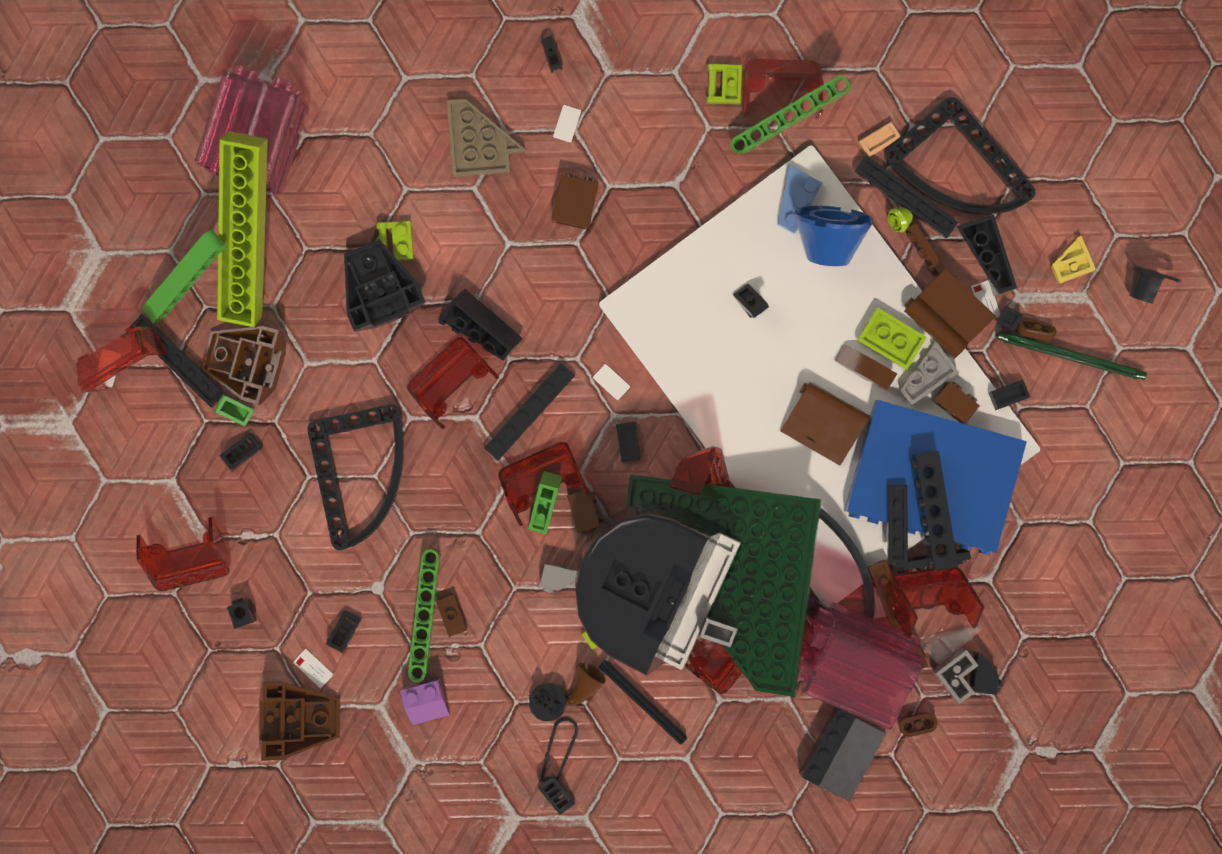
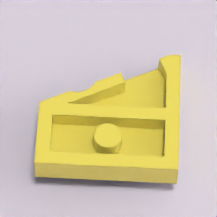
M1079 236L1051 266L1058 284L1088 274L1096 269L1082 236Z

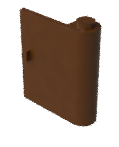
M946 268L915 299L911 297L904 304V307H906L904 312L954 359L963 352L968 343L996 318V315Z
M809 381L808 384L804 382L799 390V393H801L800 399L780 432L840 466L867 424L870 415L813 382Z

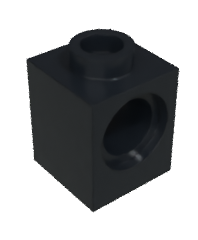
M243 598L231 601L232 605L227 607L234 629L257 621L249 599L244 601ZM239 607L245 610L244 617L238 615L237 610Z

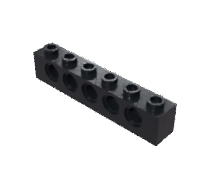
M939 451L912 454L913 459H910L912 470H915L916 475L913 481L916 490L918 489L919 493L917 505L922 511L920 524L925 529L926 536H923L924 546L928 547L929 555H926L928 567L935 571L958 567ZM925 467H929L931 470V474L927 478L922 473ZM928 486L934 488V494L931 497L926 494ZM932 505L937 507V514L931 516L929 513V508ZM938 524L941 531L938 535H934L932 528ZM942 544L944 551L938 555L935 551L936 546Z

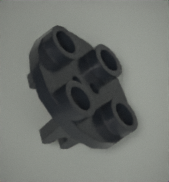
M553 683L538 685L529 697L530 710L541 721H554L564 713L568 702L564 691Z

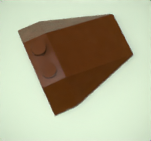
M265 326L210 331L200 369L241 400L261 405L277 386L286 354L282 333L280 330Z
M282 681L262 682L259 697V746L261 761L282 760L340 737V698Z

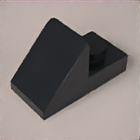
M746 284L733 294L750 318L757 317L769 308L768 303L749 284Z

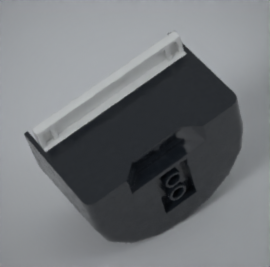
M661 501L630 504L608 517L598 525L581 550L575 576L578 617L590 640L611 658L646 676L666 662L682 670L698 638L704 618L709 614L741 542L724 534L728 528L689 509Z

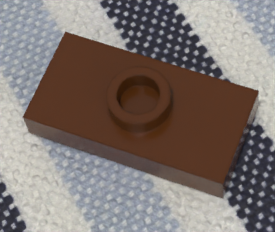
M455 594L436 600L448 636L467 631Z

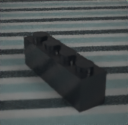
M987 216L956 226L987 275L993 296L1016 289L1017 285L995 216Z
M466 289L451 301L438 321L443 326L447 324L452 327V331L455 333L464 334L472 343L481 344L484 350L503 361L523 340L518 333Z

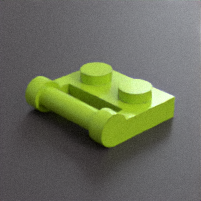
M708 64L709 87L706 104L740 105L742 65ZM717 72H722L721 97L716 96Z
M411 221L376 223L377 230H379V239L386 247V229H392L393 254L398 261L414 260Z

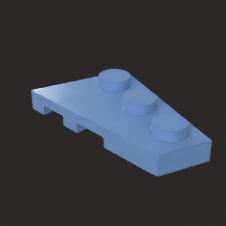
M790 164L787 171L778 225L795 234L798 229L794 217L795 210L799 212L800 207L810 206L823 183Z

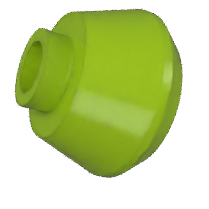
M904 207L892 208L888 213V223L896 232H905L912 223L913 215L910 210Z

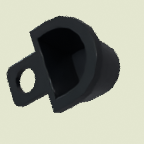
M1133 265L1132 269L1135 271L1129 296L1153 304L1164 278L1181 283V279Z

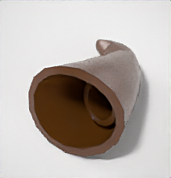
M588 663L578 664L576 685L572 694L567 697V705L574 706L586 701L604 685L606 679L598 668Z

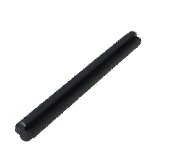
M604 660L599 665V669L676 742L682 745L687 740V736L607 660Z

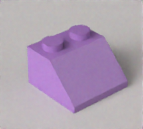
M440 678L407 686L400 690L405 711L412 725L450 715Z

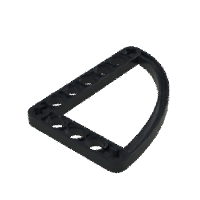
M949 97L893 144L884 155L886 163L910 186L933 201L960 212L976 215L1002 214L1023 206L1033 199L1036 193L1033 185L962 103L954 97ZM948 103H949V104H952V103L955 104V106L953 107L954 110H953V109H950V110L947 109ZM960 110L961 112L954 118L955 111L958 112ZM939 114L942 118L941 123H933L932 115ZM959 117H967L968 125H960ZM950 120L1017 199L999 205H977L963 202L927 185L900 161ZM918 127H925L927 135L920 136L917 133ZM973 130L980 132V140L972 139L971 132ZM903 140H912V148H905L903 146ZM985 145L993 147L991 155L984 153L983 148ZM900 148L901 152L896 156L897 160H891L889 152L895 153ZM998 159L1005 161L1006 166L1004 169L997 168L996 161ZM1012 173L1018 176V182L1015 184L1011 183L1008 179ZM1023 182L1024 184L1021 187L1023 190L1028 189L1030 191L1028 193L1029 197H1023V190L1021 188L1016 189L1015 187Z
M393 404L315 420L307 427L330 540L336 550L353 547L371 536L383 523L396 499L404 464V431L401 411ZM389 408H392V410L397 412L392 419L391 416H383L385 420L382 421V414L379 410L383 409L382 413L389 412ZM370 412L378 414V420L374 423L368 420ZM351 416L359 418V424L355 427L349 424ZM333 420H338L341 424L340 429L337 431L332 430L330 427ZM393 422L395 442L394 466L386 498L372 522L359 534L349 538L328 436ZM315 424L322 428V430H319V437L324 436V440L318 439L314 441L313 438H317V433L312 432ZM320 442L326 446L324 453L316 451V445ZM323 461H327L330 465L327 472L320 470V463ZM326 480H331L334 483V487L330 491L324 489V482ZM332 498L338 502V506L334 510L330 509L327 505L328 501ZM335 517L340 518L342 521V525L339 528H334L331 524L332 519ZM344 530V533H340L341 539H345L343 547L340 544H336V540L339 537L338 534L334 535L333 531Z
M820 508L819 518L843 542L858 567L865 591V612L858 630L809 594L808 600L814 602V607L807 609L806 615L849 647L858 648L867 638L875 615V594L871 576L865 561L850 536L828 512ZM823 611L829 613V618L825 621L819 619V614ZM843 623L844 630L836 632L834 630L835 624ZM848 629H850L849 634H851L852 636L855 637L856 635H858L857 642H851V638L847 635Z

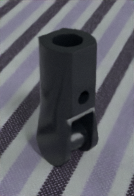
M553 36L543 38L541 43L551 73L554 70H563ZM557 57L558 62H550V59Z

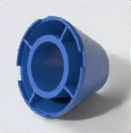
M805 206L800 207L799 212L795 210L794 213L807 260L824 266L848 265L873 223V218L864 212L851 209V213L841 211V207Z

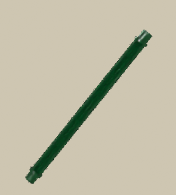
M999 331L996 339L1003 341V343L1114 372L1135 380H1145L1147 372L1140 371L1139 368L1120 365L1010 334L1009 332Z

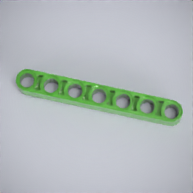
M843 76L835 77L734 137L731 141V149L739 154L748 153L848 94L852 89L851 81ZM844 80L846 88L843 91H839L837 84ZM827 90L829 97L826 101H822L820 94ZM810 100L812 107L809 111H805L803 105L806 101ZM793 110L795 117L792 121H789L787 113ZM776 120L778 122V128L775 131H772L770 128V124L772 121ZM759 130L761 138L756 141L754 139V132ZM740 140H743L745 143V147L742 150H739L737 147V143Z
M213 230L206 232L199 238L141 308L152 324L159 323L170 313L225 248L226 245Z
M434 548L424 551L421 557L408 671L409 678L414 682L422 681L428 673L441 560L440 552ZM428 552L436 555L435 562L431 563L427 560ZM427 571L432 572L434 575V579L431 582L424 578V574ZM427 590L432 594L431 600L423 599V591ZM427 610L430 615L429 619H422L420 611ZM424 629L427 632V638H420L418 630ZM416 649H423L425 657L419 658L416 655ZM414 668H421L423 675L421 677L415 676L413 673Z

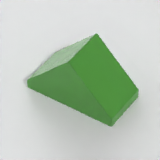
M223 394L214 412L246 426L254 409L230 395Z

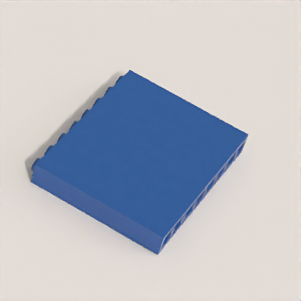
M874 400L844 511L849 512V517L860 519V516L867 517V522L878 524L879 521L885 522V527H887V485H907L908 533L915 535L917 531L926 536L925 529L920 524L922 511L917 505L919 493L918 489L916 490L914 487L913 479L916 478L915 470L911 468L910 459H913L912 454L939 451L954 542L960 543V548L971 550L972 547L978 548V553L990 555V552L997 553L1027 441L881 400ZM929 467L923 469L924 477L930 476L931 470ZM932 486L926 488L927 496L931 497L934 494ZM935 505L929 508L931 516L937 514V507ZM937 524L933 526L932 532L934 535H938L941 528Z

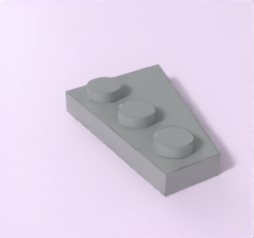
M936 342L900 389V392L910 406H913L959 374V371Z

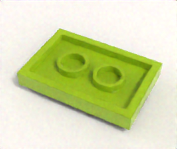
M877 307L857 341L902 369L907 370L927 337Z

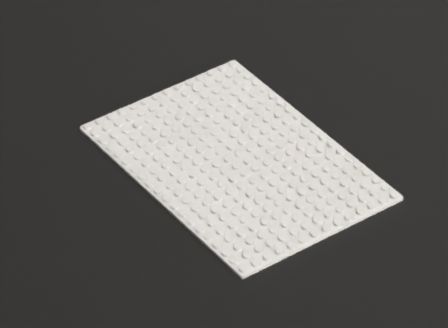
M808 146L603 299L599 306L735 488L821 499V508L828 512L850 536L866 566H869L884 559L887 561L886 523L881 521L878 524L867 522V517L860 516V519L849 517V512L844 511L868 422L840 466L785 435L780 430L800 399L801 393H799V390L803 383L808 384L811 381L868 415H871L874 400H881L952 421H958L932 401L944 384L913 406H910L900 392V389L936 341L904 312L906 309L904 304L911 297L915 299L922 290L875 227L871 225L848 265L824 266L807 260L798 229L793 234L778 225L789 164L823 183L810 206L841 207V211L851 213V209L862 212L813 146ZM746 284H749L769 305V308L755 318H750L733 296L735 292ZM877 307L927 337L907 370L902 369L857 341ZM844 345L863 353L897 373L888 390L884 391L835 362ZM941 347L959 371V374L947 382H955L962 387L961 391L966 395L971 394L978 400L976 403L980 405L966 424L1027 441L1021 465L1040 451V447L1011 408L1007 406L995 411L988 393L996 390V388L968 351L964 349L954 359ZM819 518L810 588L820 602L830 609L861 586L863 582L858 567L848 549L838 536ZM917 531L915 535L908 533V550L923 539V533Z

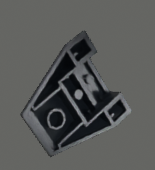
M380 239L344 254L346 310L354 332L383 326L412 314L426 303L419 284Z

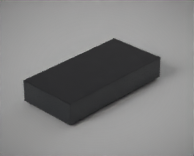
M1023 380L988 393L995 411L1030 398Z
M635 421L616 424L621 462L639 460L640 453Z

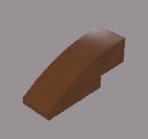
M844 345L835 362L884 391L888 390L897 375L896 372L847 345Z

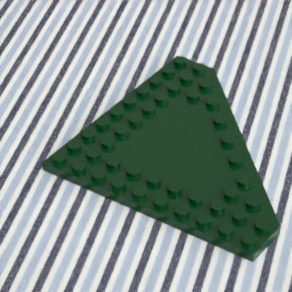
M630 474L626 507L630 504L661 501L684 507L728 528L724 534L741 542L707 617L737 628L731 647L722 646L749 680L755 691L796 697L821 499Z

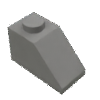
M545 563L539 587H543V591L554 593L555 590L559 591L575 581L577 570Z

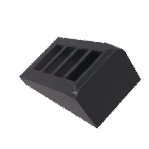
M249 433L219 456L227 468L233 472L263 447L252 433ZM248 440L255 447L253 450L246 443ZM243 445L249 453L245 454L240 447ZM236 450H237L238 453L242 456L241 459H239V458L235 455L234 452H235ZM231 455L235 460L234 464L228 459V456Z
M344 610L328 638L326 646L344 654L362 619ZM345 618L355 622L354 625L345 622ZM342 625H344L345 627H347V628H349V629H351V630H350V632H347V631H345L344 629H342V628H340V627H341ZM340 632L346 635V639L338 636L337 633ZM334 639H336V640L342 642L343 645L340 646V645L334 643V642H333Z
M553 773L537 784L538 789L559 815L575 804ZM554 783L555 785L547 791L546 788ZM558 788L559 791L551 796L550 793ZM561 794L564 795L561 799L555 802L554 799H556ZM567 799L568 803L560 808L558 805Z

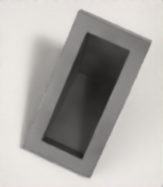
M705 617L698 637L731 647L737 628L711 617Z

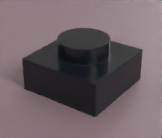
M1004 306L996 323L1014 332L1023 314L1008 306Z

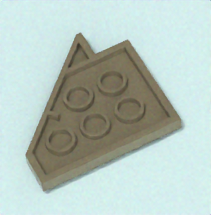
M447 100L453 178L510 173L509 154L525 153V149L468 100Z

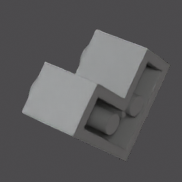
M961 647L931 670L958 704H961L975 693L963 678L978 666L966 649Z

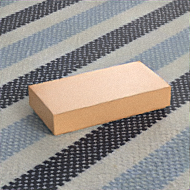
M891 121L858 143L865 155L871 157L899 140L901 136Z

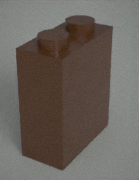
M566 173L565 176L561 175L551 219L552 223L589 230L599 183L589 177H584L583 180L578 179L577 175Z

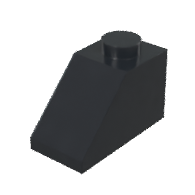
M974 651L973 659L978 666L972 670L970 687L974 692L997 695V690H1000L1001 687L999 675L983 654Z

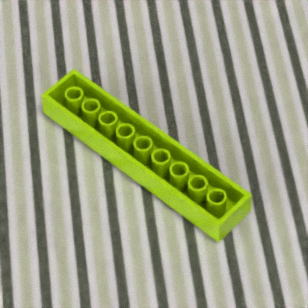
M228 131L220 139L218 237L226 246L218 255L217 320L255 327L263 314L268 139Z

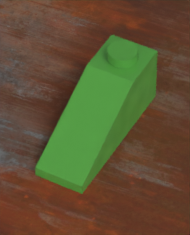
M543 472L528 530L547 534L562 476Z

